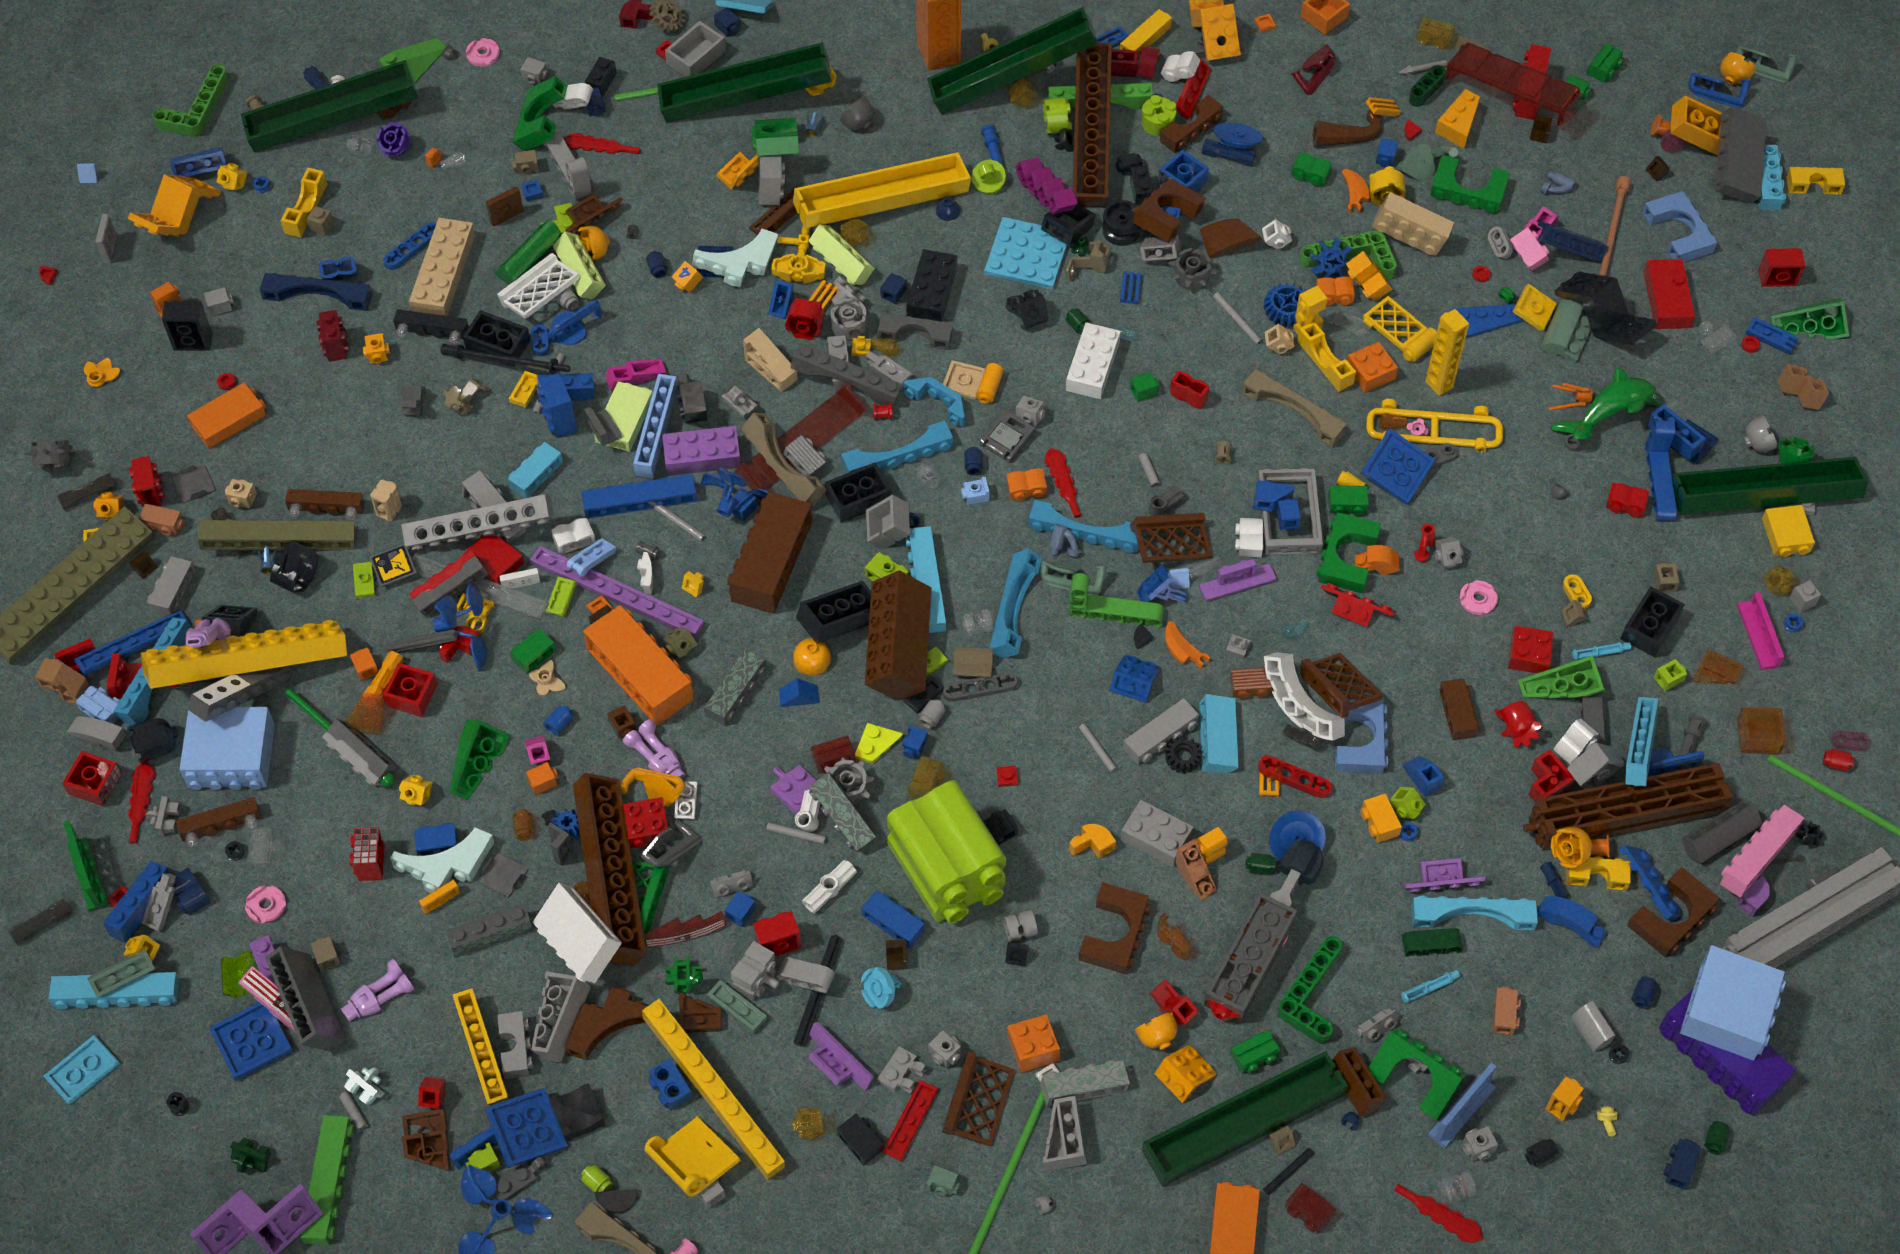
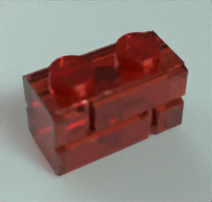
M848 735L810 747L811 756L818 774H826L824 768L826 766L834 767L835 763L841 761L843 757L846 760L856 762L855 752Z
M1303 1183L1288 1198L1285 1205L1286 1211L1291 1217L1295 1219L1298 1217L1304 1222V1226L1309 1231H1316L1318 1234L1336 1212L1333 1206Z

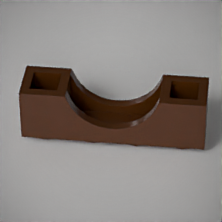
M1210 95L1206 96L1196 105L1197 119L1189 124H1176L1172 122L1160 132V142L1174 153L1184 149L1188 142L1191 140L1195 141L1201 132L1208 131L1214 122L1218 123L1222 119L1223 105Z

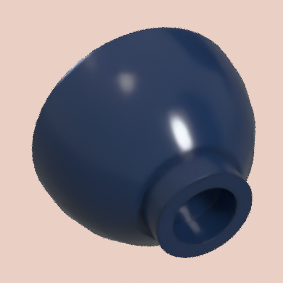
M946 197L938 203L936 214L942 220L951 221L959 216L960 207L955 200Z

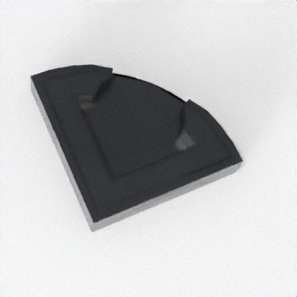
M1142 624L1134 632V644L1137 649L1153 640V636Z

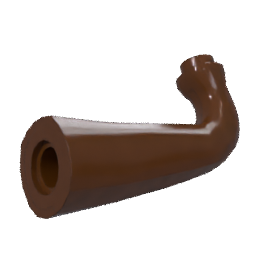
M1371 109L1368 110L1366 120L1370 125L1367 127L1316 120L1312 134L1313 146L1370 141L1381 131L1380 115L1373 114Z

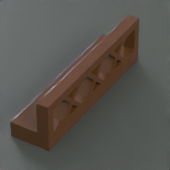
M794 189L780 200V205H774L753 223L749 229L757 235L761 228L775 232L797 213L793 204Z

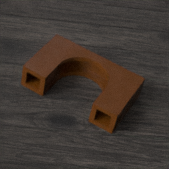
M1170 178L1167 182L1162 183L1157 191L1154 190L1149 198L1146 197L1140 206L1137 205L1135 207L1132 222L1169 242L1177 235L1181 220L1168 214L1161 208L1163 206L1181 208V213L1194 219L1201 213L1206 198Z
M1683 867L1668 880L1666 886L1670 892L1686 905L1689 918L1679 924H1670L1662 921L1643 905L1630 918L1627 924L1631 930L1664 957L1669 953L1674 955L1680 948L1679 943L1682 940L1688 941L1693 935L1692 930L1695 927L1699 929L1706 921L1704 918L1708 914L1712 916L1719 908L1717 903L1720 898Z
M1102 882L1096 900V908L1122 916L1127 921L1130 930L1124 938L1114 942H1107L1085 935L1078 961L1126 974L1127 968L1131 969L1134 962V957H1131L1133 950L1137 951L1140 939H1137L1138 933H1143L1146 922L1143 921L1144 915L1148 916L1151 904L1148 903L1149 896Z

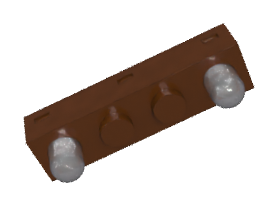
M288 489L285 499L289 515L293 519L299 518L301 511H308L312 514L326 512L330 515L345 513L346 520L354 521L357 514H363L365 504L362 493Z
M255 797L176 820V824L182 841H186L188 847L196 848L199 845L198 837L204 835L213 836L218 831L224 829L233 830L237 828V825L244 823L247 829L255 830L258 827L257 819L261 818V814Z

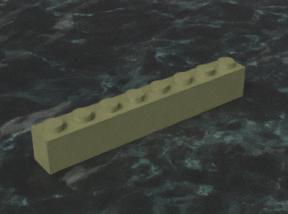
M207 519L199 521L198 540L200 550H264L265 547H268L269 550H283L285 545L290 542H296L311 550L355 549V522L348 520L253 521L248 519L238 521L231 519Z

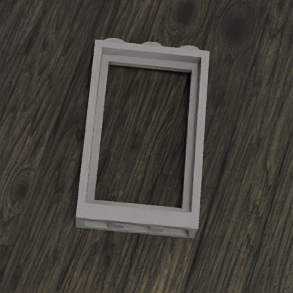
M1285 468L1282 470H1259L1257 480L1307 481L1313 538L1272 539L1269 511L1260 510L1261 519H1263L1265 555L1321 553L1323 540L1315 469Z

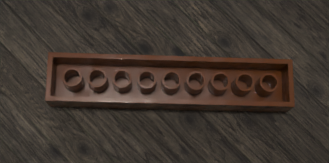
M1098 43L1076 53L1072 190L1077 196V204L1085 207H1107L1112 43Z
M584 773L573 784L590 905L593 911L622 942L609 962L634 966L647 953L619 779Z

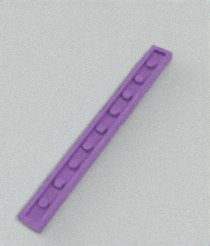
M542 546L538 547L530 559L532 565L556 576L574 580L578 586L600 596L602 595L604 598L672 629L684 627L690 631L694 639L704 625V620L595 570L590 569L585 576H580L576 570L567 568L568 558Z

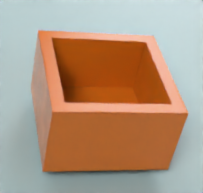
M1305 0L1302 3L1300 17L1326 35L1348 18L1350 3L1346 0Z
M1380 342L1351 353L1347 357V361L1356 371L1355 380L1364 393L1396 379L1398 367Z
M1047 1014L1007 1026L1008 1040L1020 1073L1060 1062V1048Z

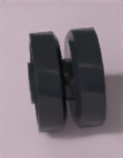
M1117 200L1107 205L1103 213L1102 233L1108 242L1124 246L1134 243L1139 238L1141 227L1132 222L1136 204L1131 201Z

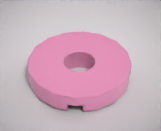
M482 38L477 42L476 40L472 41L467 46L466 56L468 61L475 66H489L498 60L500 49L495 41ZM486 50L487 53L479 54V51Z
M1476 580L1463 586L1459 599L1466 611L1476 615H1484L1494 610L1497 605L1498 595L1492 585ZM1480 594L1484 599L1478 601L1474 598V595Z
M260 886L248 895L245 910L249 918L256 923H272L284 913L286 898L282 891L275 886ZM264 900L271 901V905L268 908H261L260 904Z

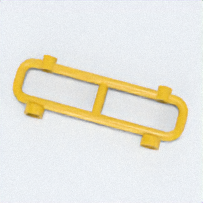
M1385 399L1382 401V408H1374L1367 415V433L1372 438L1378 440L1383 438L1386 431L1380 433L1374 430V417L1376 415L1431 419V436L1399 434L1409 442L1440 445L1448 443L1454 446L1475 447L1476 452H1479L1480 449L1481 452H1486V448H1495L1503 440V425L1496 417L1488 416L1489 410L1486 406H1476L1474 408V415L1396 409L1397 402L1394 399ZM1439 419L1491 423L1496 427V438L1493 441H1486L1485 438L1472 440L1438 437Z

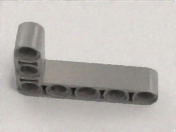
M555 132L553 139L543 144L547 146L550 157L554 158V164L561 171L563 180L568 183V188L571 194H574L575 201L591 195L589 172L584 158L575 159L560 132Z

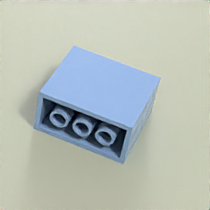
M234 707L230 711H226L207 722L188 710L179 769L187 787L193 790H200L202 787H209L213 790H220L221 787H229L233 790L249 787L253 790H259L261 787H267L275 724L268 707Z
M1711 945L1701 963L1680 1034L1754 1060L1757 1054H1762L1764 1046L1766 1047L1770 1038L1768 1032L1775 1021L1773 1014L1778 1009L1781 1000L1778 997L1786 983V980H1783L1785 972Z

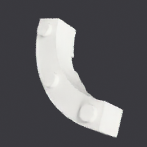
M1276 652L1264 656L1267 679L1270 680L1274 690L1272 693L1284 713L1296 725L1312 732L1314 736L1327 740L1344 737V718L1331 714L1319 707L1304 691L1295 671L1293 654Z

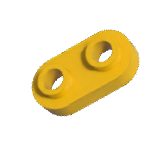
M1577 575L1566 576L1563 582V589L1569 600L1572 602L1573 600L1578 601L1581 599L1584 601V603L1580 602L1581 607L1584 610L1587 609L1591 604L1592 596L1584 582ZM1573 584L1575 585V588H1572L1569 585Z

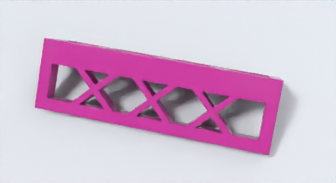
M1755 592L1751 601L1739 602L1737 608L1760 669L1779 668L1784 659V654L1761 593Z

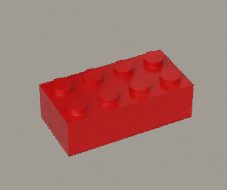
M1531 44L1530 50L1525 52L1524 61L1527 62L1522 64L1521 73H1524V75L1520 74L1518 86L1521 87H1517L1515 98L1518 100H1514L1512 109L1516 110V117L1534 120L1537 114L1551 48Z

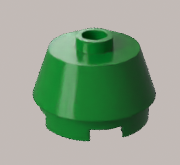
M1783 437L1781 443L1778 444L1780 463L1811 461L1815 456V446H1809V441L1802 438L1794 437V440H1787V437Z

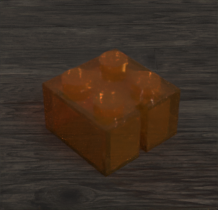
M1742 707L1737 717L1738 733L1740 734V753L1780 754L1786 743L1782 708Z

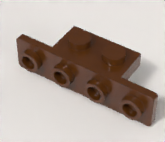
M594 193L565 211L574 224L565 231L576 234L579 232L578 228L591 225L593 223L592 220L595 218L600 220L607 215V211L613 212L617 210L623 199L620 197L604 207Z

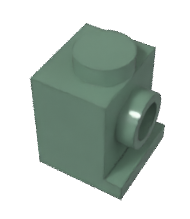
M934 1165L926 1184V1190L931 1192L932 1189H935L934 1191L941 1196H946L947 1194L951 1196L952 1194L956 1195L961 1184L958 1182V1174Z

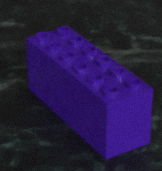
M1692 989L1666 1013L1659 1027L1661 1034L1667 1040L1671 1039L1676 1044L1679 1052L1687 1054L1692 1059L1695 1067L1703 1069L1713 1083H1718L1729 1098H1734L1740 1103V1108L1745 1113H1750L1754 1116L1788 1084L1796 1069L1768 1044L1766 1047L1764 1046L1761 1055L1757 1054L1754 1060H1750L1680 1034L1693 992Z

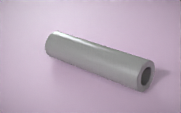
M1147 453L1140 454L1139 459L1151 487H1154V484L1159 486L1160 482Z
M349 1092L342 1093L339 1098L358 1131H361L363 1126L367 1128L368 1125Z

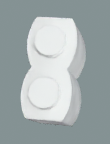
M1192 51L1184 52L1181 55H1171L1166 59L1161 74L1169 82L1178 81L1180 78H1191L1196 72L1200 59Z
M578 518L570 524H560L551 530L552 538L560 555L595 543V535L587 518Z
M1240 518L1239 524L1236 523L1235 535H1239V539L1235 540V550H1239V556L1262 557L1263 519Z
M1578 719L1570 726L1553 750L1571 765L1572 760L1581 756L1590 744L1598 742L1596 738L1599 733L1585 721Z

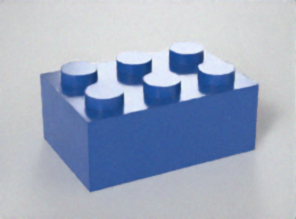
M560 373L539 379V387L537 388L540 397L539 402L542 407V415L548 421L547 425L550 433H554L556 438L577 432L572 401Z

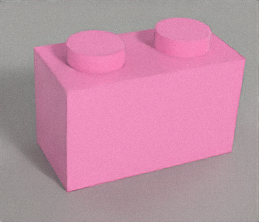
M1527 227L1511 238L1510 241L1529 270L1533 271L1549 261L1547 255L1549 251L1544 244L1542 246L1539 244V237L1536 232H1531Z

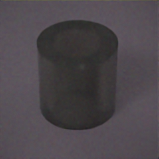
M636 225L628 226L627 239H637L639 228Z

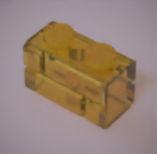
M1423 17L1417 31L1416 40L1422 44L1434 45L1439 49H1448L1456 26Z
M925 756L920 757L908 788V797L918 799L936 788L939 781L943 782L946 770H943L942 761L932 760Z

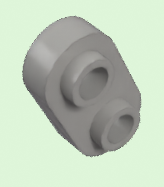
M1493 227L1488 233L1490 245L1497 257L1507 259L1513 252L1512 243L1503 228Z

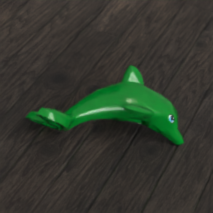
M1616 368L1613 382L1607 385L1598 395L1593 396L1592 399L1594 401L1583 420L1557 422L1552 425L1551 430L1573 433V439H1588L1592 437V428L1603 419L1628 409L1629 413L1638 412L1644 405L1660 407L1662 406V401L1657 397L1656 387L1650 382L1641 378H1629L1625 370Z

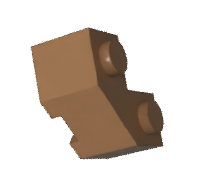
M1786 364L1777 380L1781 392L1798 395L1802 407L1819 410L1829 395L1825 382L1820 378L1815 380L1808 375L1809 371L1804 367Z
M45 658L35 675V679L40 687L56 691L62 701L76 705V700L90 687L85 676L79 674L58 659L51 660Z

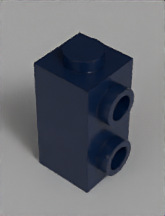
M1681 1138L1676 1145H1672L1669 1156L1672 1157L1671 1164L1667 1163L1663 1175L1667 1176L1665 1183L1684 1190L1687 1189L1701 1146L1692 1140H1683Z

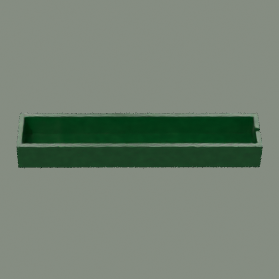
M1084 7L927 78L933 103L941 115L1098 44L1091 20Z
M823 42L658 83L660 111L666 123L832 82L827 51Z
M406 60L242 113L241 118L247 141L253 152H257L418 99L419 97L410 68Z
M1857 457L1673 473L1672 482L1676 505L1680 514L1683 515L1864 498L1868 479Z
M1324 1051L1144 1141L1142 1152L1163 1187L1269 1134V1132H1273L1279 1127L1344 1096L1348 1085L1339 1070L1335 1071L1336 1066L1327 1051Z

